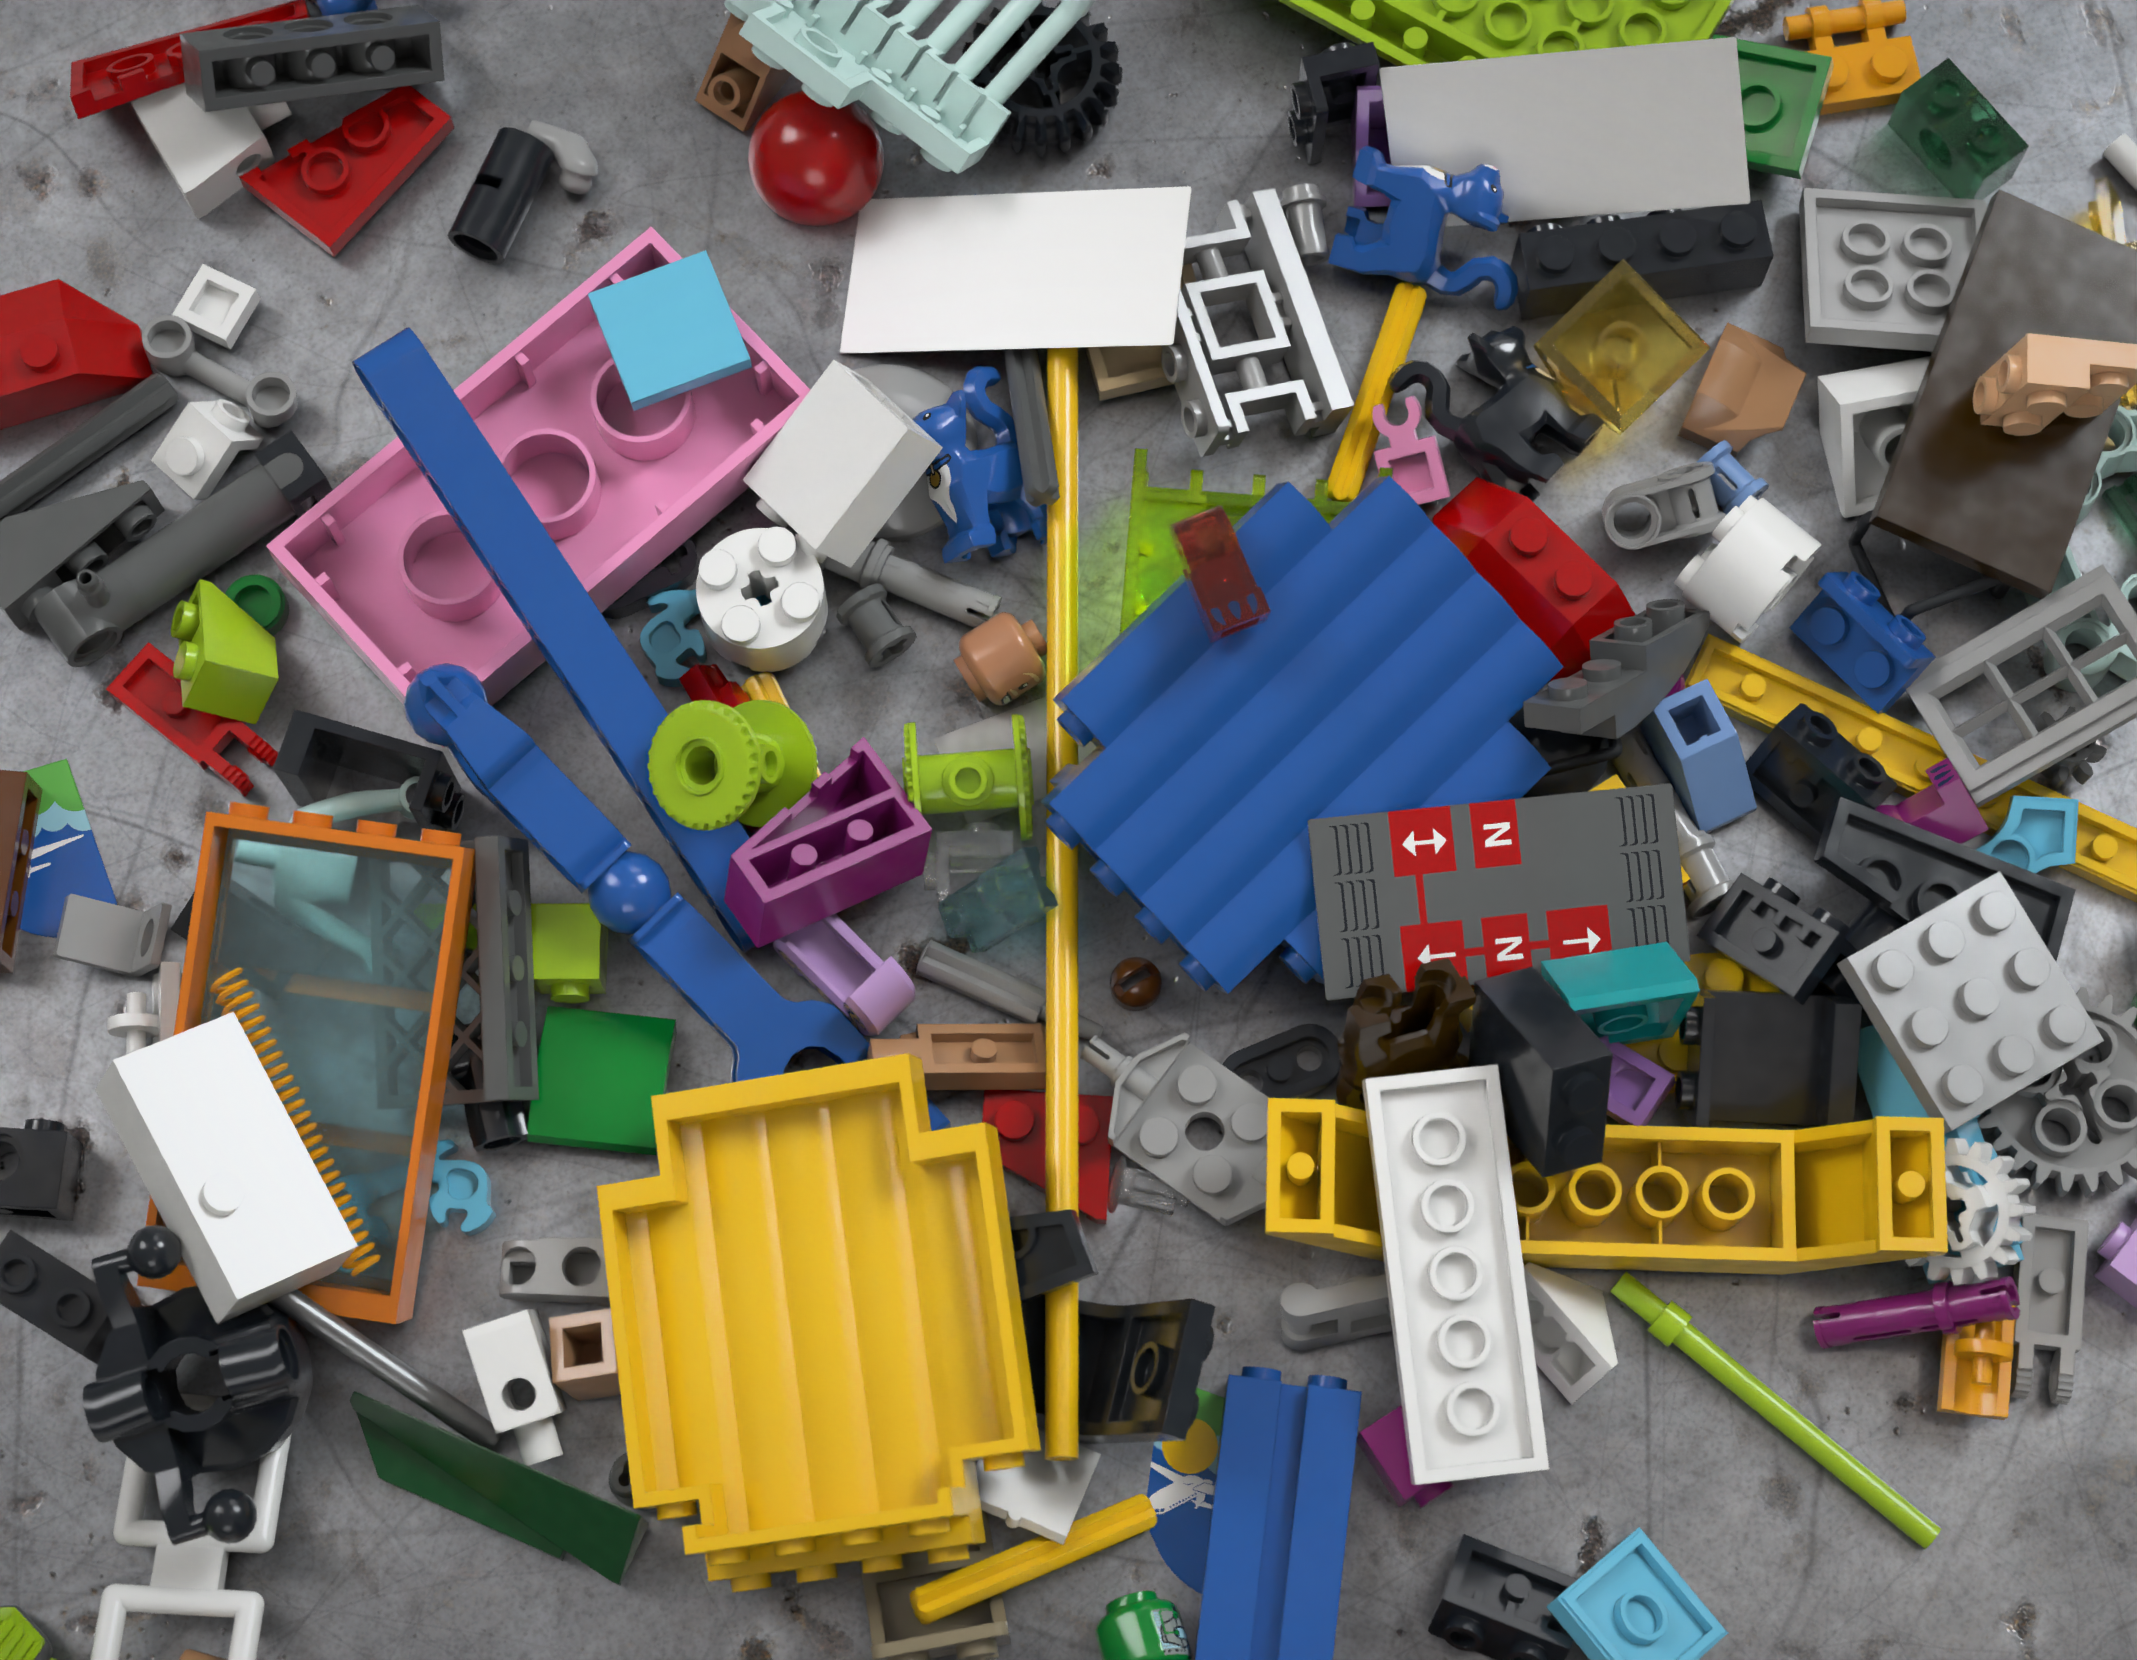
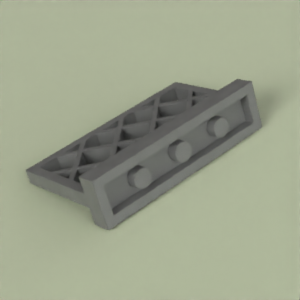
M501 835L474 837V840L461 841L460 847L475 849L476 880L472 907L476 903V911L471 907L469 922L477 929L478 946L463 963L460 990L468 983L480 995V1013L468 1027L457 1017L455 1018L454 1033L459 1039L451 1047L446 1088L449 1091H446L444 1094L443 1106L539 1100L528 840ZM369 858L374 984L406 989L409 987L413 990L431 992L417 976L435 953L439 954L444 920L433 932L414 912L433 888L447 900L449 884L442 877L448 868L410 863L423 876V879L403 902L392 891L391 863L398 861ZM405 923L426 942L407 967L394 955L393 938ZM478 968H479V976L475 973ZM375 1005L379 1109L417 1108L420 1087L415 1094L399 1095L398 1068L410 1053L422 1064L424 1063L425 1047L420 1043V1040L428 1032L431 1012H425L413 1028L408 1031L396 1019V1007ZM469 1048L482 1060L483 1089L466 1090L449 1073Z

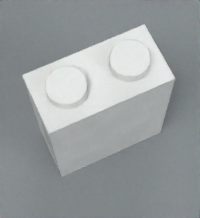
M833 360L744 477L743 481L761 497L756 507L765 516L783 528L790 525L797 532L795 538H797L796 544L801 551L808 556L814 555L819 563H823L827 557H830L851 568L943 447L871 381Z

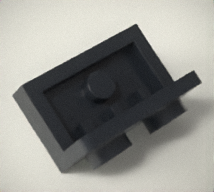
M1349 42L1338 43L1326 48L1320 54L1301 58L1299 81L1291 83L1294 110L1287 112V119L1292 142L1295 147L1304 145L1309 165L1322 161L1326 129L1351 123L1356 86H1376L1380 63L1373 42L1356 46Z

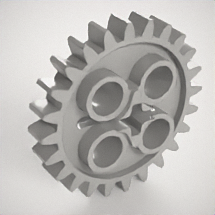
M2080 987L2076 995L2104 1039L2103 1042L2097 1045L2102 1054V1062L2089 1063L2077 1056L2042 1077L2043 1085L2036 1087L2027 1086L1984 1111V1118L1978 1122L1982 1135L1993 1134L1996 1139L1992 1147L1999 1156L2007 1152L2015 1160L2011 1171L2007 1174L2009 1177L2014 1176L2026 1167L2032 1171L2030 1189L2036 1191L2049 1177L2054 1179L2057 1197L2061 1198L2068 1193L2073 1181H2078L2085 1198H2091L2097 1191L2099 1178L2102 1179L2112 1192L2117 1191L2124 1184L2122 1170L2129 1176L2137 1179V1030L2132 1027L2137 1015V1008L2133 1006L2118 1017L2112 1013L2113 995L2109 993L2097 1007L2091 1006L2086 987ZM2064 1083L2069 1089L2080 1087L2084 1092V1096L2080 1100L2075 1095L2064 1097L2060 1092V1088ZM2114 1097L2123 1101L2129 1108L2130 1121L2121 1123L2110 1119L2103 1111L2102 1098ZM2054 1120L2065 1125L2070 1133V1145L2058 1146L2049 1142L2043 1135L2042 1122ZM2088 1127L2095 1135L2099 1136V1144H2093L2087 1135Z

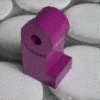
M1949 758L1925 770L1933 783L1931 786L1895 806L1880 805L1876 809L1878 812L1959 844H1963L1989 830Z

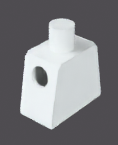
M185 82L131 102L145 132L197 219L207 215L243 187L239 176L257 166L262 171L273 164L275 158L262 130L292 115L286 102L204 112L186 94Z
M527 1309L462 1330L496 1434L513 1429L523 1463L526 1466L562 1455L563 1451L552 1416L566 1411L567 1407L562 1389L552 1383L551 1352L538 1309ZM518 1378L526 1379L532 1384L536 1398L530 1407H520L515 1404L511 1389Z

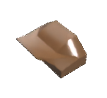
M1727 322L1678 436L1708 449L1713 448L1723 440H1727L1733 447L1731 455L1736 458L1738 452L1751 440L1768 433L1783 430L1807 373L1786 358L1782 347Z

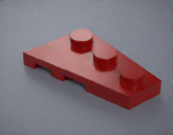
M397 87L342 118V125L311 143L306 138L287 149L289 155L262 171L257 166L239 176V179L246 190L327 253L335 257L452 132L455 126L451 116L413 87Z

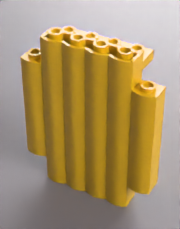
M910 1053L651 1096L660 1176L596 1186L633 1508H656L657 1520H667L698 1515L696 1502H699L702 1525L682 1527L685 1555L705 1554L708 1581L730 1580L732 1593L772 1587L771 1574L796 1570L797 1583L838 1578L836 1564L861 1561L863 1574L903 1568L902 1555L927 1551L929 1564L970 1559L968 1545L986 1543L975 1460L983 1459L984 1472L1006 1470L1025 1466L1023 1453L1041 1451L997 1127L983 1122L931 1131L922 1059Z

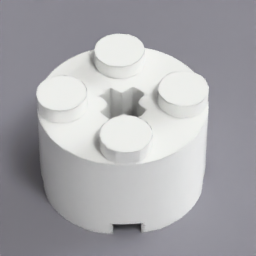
M1750 495L1740 507H1733L1712 533V536L1720 543L1718 545L1712 543L1701 556L1697 554L1679 574L1674 584L1683 591L1682 597L1698 610L1709 611L1710 619L1739 643H1743L1759 627L1756 621L1762 613L1766 614L1769 610L1773 611L1814 560L1813 555L1823 545L1766 499L1761 498L1757 500Z
M776 526L771 528H752L736 532L720 541L711 551L707 552L700 560L698 568L696 598L704 629L711 645L719 655L728 661H734L740 665L750 667V670L775 672L787 669L801 662L817 645L816 641L820 637L827 620L828 604L820 565L814 555L808 556L797 547V538L785 528ZM766 595L768 599H771V603L760 606L756 597Z

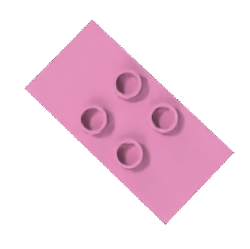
M652 227L642 233L454 389L457 397L601 613L749 488L743 481L744 477L810 391L802 380L730 308L751 358L752 367L633 411L591 306L588 293L683 259ZM398 437L266 545L280 572L403 705L407 687L414 677L432 665L449 663L462 666L472 672L484 686L488 704L493 706L546 661Z

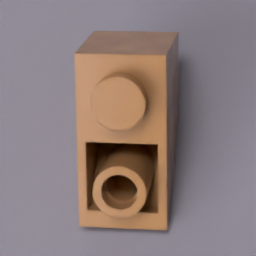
M731 13L695 101L744 132L750 129L792 74L786 69L778 70L759 60L752 52L753 44L738 34L745 21Z

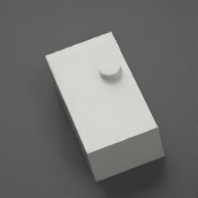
M234 1012L112 1061L95 1090L166 1227L176 1235L181 1243V1256L217 1325L336 1272L356 1249L357 1244Z

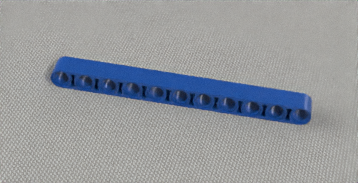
M407 327L352 361L353 367L366 390L729 936L744 953L755 947L751 938L724 901L730 857L750 837L738 820L729 826L716 830L704 831L688 828L668 816L665 810L658 804L659 801L654 796L652 785L649 782L650 775L647 768L649 763L648 752L651 749V740L655 736L658 726L668 715L422 342Z

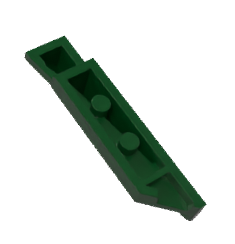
M353 1392L350 1402L357 1413L376 1472L381 1480L561 1561L564 1560L568 1552L611 1582L621 1586L649 1524L641 1515L363 1394Z

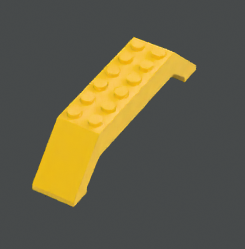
M1268 1098L1265 1235L1384 1262L1366 1111L1336 1104V1100ZM1876 1116L1873 1120L1799 1130L1606 1125L1602 1162L1545 1178L1538 1173L1507 1136L1523 1266L1531 1262L1544 1268L1784 1275L1945 1255L1948 1252L1944 1118Z

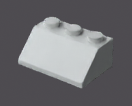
M1931 356L1817 376L1820 436L1840 512L1844 518L1863 515L1874 510Z

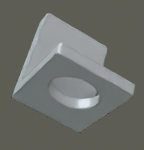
M69 894L65 897L53 956L124 975L139 977L158 968L160 965L172 905L162 902L143 912Z

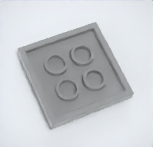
M1803 188L1799 202L1806 343L1933 352L1986 212V200Z
M2000 871L1837 964L1929 1118H1944V1134L1956 1129L2104 1041Z

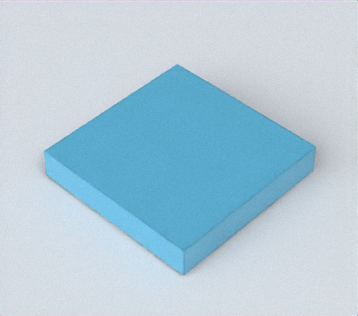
M706 250L588 293L591 306L633 411L752 367L751 358Z
M1640 1527L1546 1606L1590 1660H1699L1728 1633Z

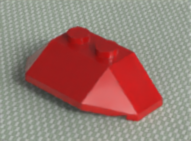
M60 279L0 295V430L124 394L153 374L151 363L142 343V330L140 326Z
M1476 477L1432 518V523L1453 542L1474 569L1504 598L1519 619L1547 645L1562 664L1563 668L1549 682L1555 679L1567 678L1582 670V664L1591 661L1589 640L1613 628L1614 621L1635 616L1618 583L1527 496Z

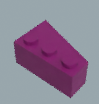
M862 737L851 747L850 755L829 774L824 771L811 783L810 791L790 809L784 807L731 855L724 901L755 946L760 948L922 875L933 829L919 810L915 809L914 803L908 802L905 791L866 738Z

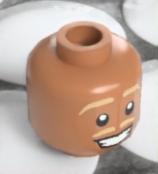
M1001 612L964 634L959 641L961 655L953 660L979 702L988 698L992 703L1003 706L1045 680L1047 670L1041 657L1047 654V643L1032 619L1021 625L1014 615L1008 612Z

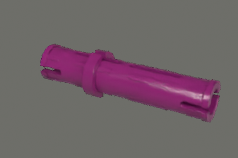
M2010 1276L1953 1286V1282L1950 1280L1935 1283L1932 1290L1842 1305L1815 1307L1814 1317L1816 1319L1822 1318L1823 1320L1813 1321L1817 1341L1823 1349L1927 1331L1943 1330L1944 1335L1961 1333L1963 1326L2019 1319V1308H2012L2011 1305H2020V1299L2016 1284Z

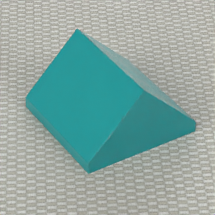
M1668 942L1541 961L1542 977L1598 1038L1608 1036L1609 1044L1620 1042L1626 1045L1673 1037L1700 992L1697 978Z

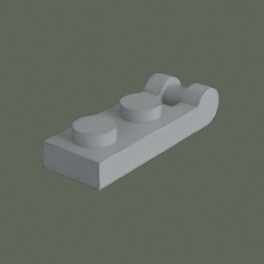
M1369 1274L1358 1275L1348 1279L1343 1284L1317 1290L1307 1283H1293L1288 1285L1280 1296L1281 1315L1283 1317L1281 1320L1282 1340L1285 1345L1293 1350L1306 1351L1393 1331L1386 1274L1378 1276Z

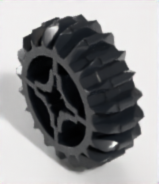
M1043 0L975 77L972 83L977 87L985 89L1000 72H994L999 62L1011 51L1022 47L1060 5L1061 0L1055 8L1046 7V0ZM995 7L990 13V23L1001 12ZM1088 11L1059 41L1058 46H1055L1036 67L1038 73H1045L1046 80L1049 78V90L1046 87L1044 78L1036 77V70L1016 89L1002 105L1012 113L993 140L995 144L1007 136H1011L1012 149L1016 154L1024 148L1026 142L1035 143L1036 153L1042 157L1046 153L1047 143L1056 142L1058 148L1066 154L1068 149H1070V136L1074 135L1083 142L1088 143L1089 139L1092 138L1091 125L1105 127L1109 121V110L1107 108H1115L1119 102V89H1117V86L1122 83V67L1116 63L1119 60V49L1116 42L1107 41L1108 29L1104 22L1090 25L1091 13ZM976 23V27L973 29L974 42L988 25ZM965 42L962 55L974 42ZM1089 78L1084 88L1074 98L1061 104L1060 96L1065 91L1077 87V81ZM1022 104L1032 106L1033 108L1022 106Z

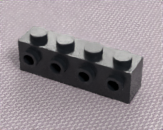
M1762 200L1750 201L1749 204L1713 206L1682 211V209L1651 211L1646 216L1622 219L1618 215H1603L1590 220L1584 225L1563 228L1556 223L1540 224L1530 228L1526 233L1518 235L1511 268L1517 276V299L1521 319L1524 320L1759 287L1763 283L1774 255Z

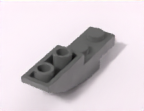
M1661 599L1647 603L1646 610L1633 617H1625L1614 621L1613 628L1589 640L1591 661L1582 664V670L1567 678L1555 679L1549 682L1548 689L1523 702L1525 727L1609 739L1620 738L1646 718L1679 680L1709 627L1710 612L1685 608V603L1681 600Z

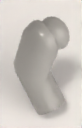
M533 120L528 127L527 133L544 142L554 153V158L557 159L559 166L563 168L558 179L561 188L577 194L587 193L591 189L592 176H597L598 163L586 140L579 134Z

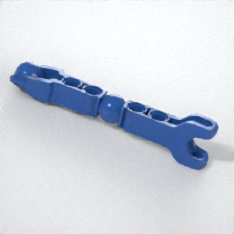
M444 663L429 666L414 677L407 687L404 700L406 719L414 732L429 743L446 746L474 787L581 894L588 888L590 908L600 923L612 931L629 935L633 934L627 941L731 1049L733 1057L731 1083L784 1074V1068L792 1055L802 1049H817L838 1065L867 1060L868 1041L833 1004L815 1000L801 1002L785 1000L678 892L671 898L669 878L661 865L645 854L627 851L632 844L545 755L523 729L488 704L486 690L476 675L462 666Z

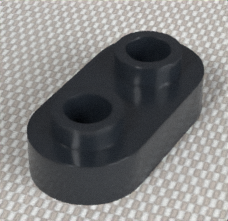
M1303 1024L1234 1052L1222 1065L1240 1078L1244 1076L1256 1077L1262 1085L1260 1092L1269 1098L1302 1099L1327 1088L1337 1078L1341 1068L1337 1046L1339 1040L1330 1030L1323 1026ZM1305 1051L1314 1052L1320 1058L1321 1065L1313 1071L1304 1070L1298 1065L1297 1056Z

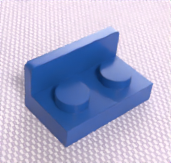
M1847 571L1825 573L1818 581V585L1822 588L1821 592L1789 628L1878 714L1885 713L1936 656L1922 644L1926 640V636L1917 625L1900 614L1894 617L1877 601L1881 594L1867 578L1854 571L1850 574Z

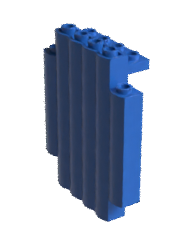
M1390 476L1379 477L1372 481L1329 524L1289 481L1278 483L1052 699L1063 711L1057 718L1062 728L1080 746L1085 747L1091 741L1096 748L1079 765L1067 764L1049 781L1055 788L1040 802L1052 815L1044 822L1069 849L1073 850L1079 843L1097 861L1089 869L1091 873L1116 898L1125 891L1141 908L1134 916L1136 921L1159 944L1162 945L1169 938L1183 952L1186 957L1178 963L1179 966L1205 992L1214 985L1216 989L1229 994L1280 943L1284 946L1285 950L1279 955V958L1298 979L1306 984L1314 978L1316 982L1324 984L1308 820L1522 798L1551 767L1509 720L1523 707V702L1533 697L1563 666L1547 645L1519 619L1504 598L1474 569L1453 542L1431 522L1415 500ZM1252 592L1257 600L1255 614H1253L1250 605L1247 603V596ZM1231 601H1238L1240 605V620L1232 614L1228 607ZM1218 607L1222 612L1226 625L1216 621L1210 609Z

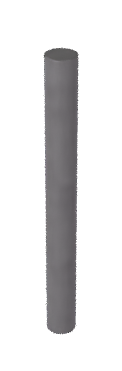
M296 1289L268 1302L473 1443L492 1450L502 1436L503 1432L496 1434L492 1422Z

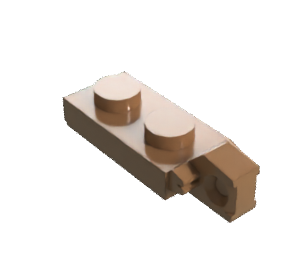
M1041 1023L917 1024L916 1032L900 1035V1039H870L867 1060L910 1053L922 1059L926 1090L1046 1089L1045 1027Z

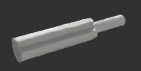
M932 939L922 951L917 964L916 975L925 977L1028 1024H1036L1039 1019L1046 1021V990L937 943ZM1078 1015V1036L1090 1041L1097 1035L1100 1039L1104 1031L1103 1026Z

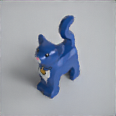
M1366 145L1362 147L1359 151L1352 177L1358 182L1387 196L1391 200L1385 222L1379 223L1370 219L1367 209L1358 206H1348L1344 229L1348 235L1340 233L1335 235L1328 263L1361 274L1391 275L1408 282L1426 285L1440 295L1461 296L1475 288L1482 281L1488 280L1495 286L1494 307L1498 311L1507 310L1514 304L1518 293V281L1516 274L1508 263L1490 256L1473 258L1454 272L1447 270L1441 265L1444 232L1449 214L1456 215L1475 228H1481L1490 232L1497 231L1500 224L1508 223L1509 216L1501 212L1504 191L1500 186V171L1490 164H1480L1471 172L1454 175L1432 165L1393 166L1385 162L1383 153L1380 150Z
M978 366L967 372L962 390L953 392L946 404L929 408L912 418L916 424L943 447L925 471L929 497L948 530L949 540L942 548V557L945 564L967 561L971 559V551L988 547L992 557L1012 555L1016 553L1017 537L1032 530L1036 540H1040L1041 545L1047 544V504L1043 503L1040 506L1034 507L1026 501L1013 417L1001 407L992 403L986 395L985 389L994 386L1001 380L999 371L994 367ZM966 408L974 419L993 431L996 437L995 446L972 451L965 446Z

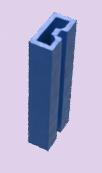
M1255 1366L1242 1367L1241 1376L1228 1375L1194 1660H1333L1362 1396L1361 1391L1347 1390L1348 1381L1346 1379L1326 1375H1309L1307 1387L1282 1384V1372L1279 1370Z

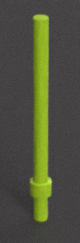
M1627 1271L1620 1277L1610 1292L1650 1324L1647 1329L1649 1333L1666 1347H1669L1671 1343L1676 1345L1923 1549H1926L1935 1540L1941 1531L1939 1526L1690 1324L1689 1321L1692 1319V1316L1673 1300L1666 1304Z

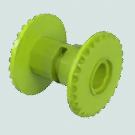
M710 700L693 701L681 705L667 715L658 726L657 732L651 740V749L648 752L649 763L647 768L650 775L649 782L652 785L654 796L659 801L658 804L676 822L695 830H716L729 826L737 820L745 825L763 827L784 807L790 809L810 791L811 783L818 776L817 747H815L813 735L810 734L806 723L790 708L770 700H752L739 704L734 708L721 702Z
M1011 715L1013 748L919 755L916 722L904 724L902 769L904 791L907 794L908 802H913L915 809H918L922 816L927 814L1018 808L1021 841L1032 839L1033 775L1030 748H1027L1026 727L1023 715Z

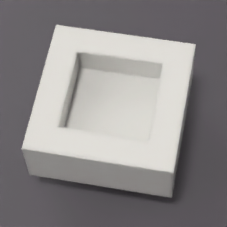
M202 264L172 315L186 321L192 332L231 350L261 298L255 288Z

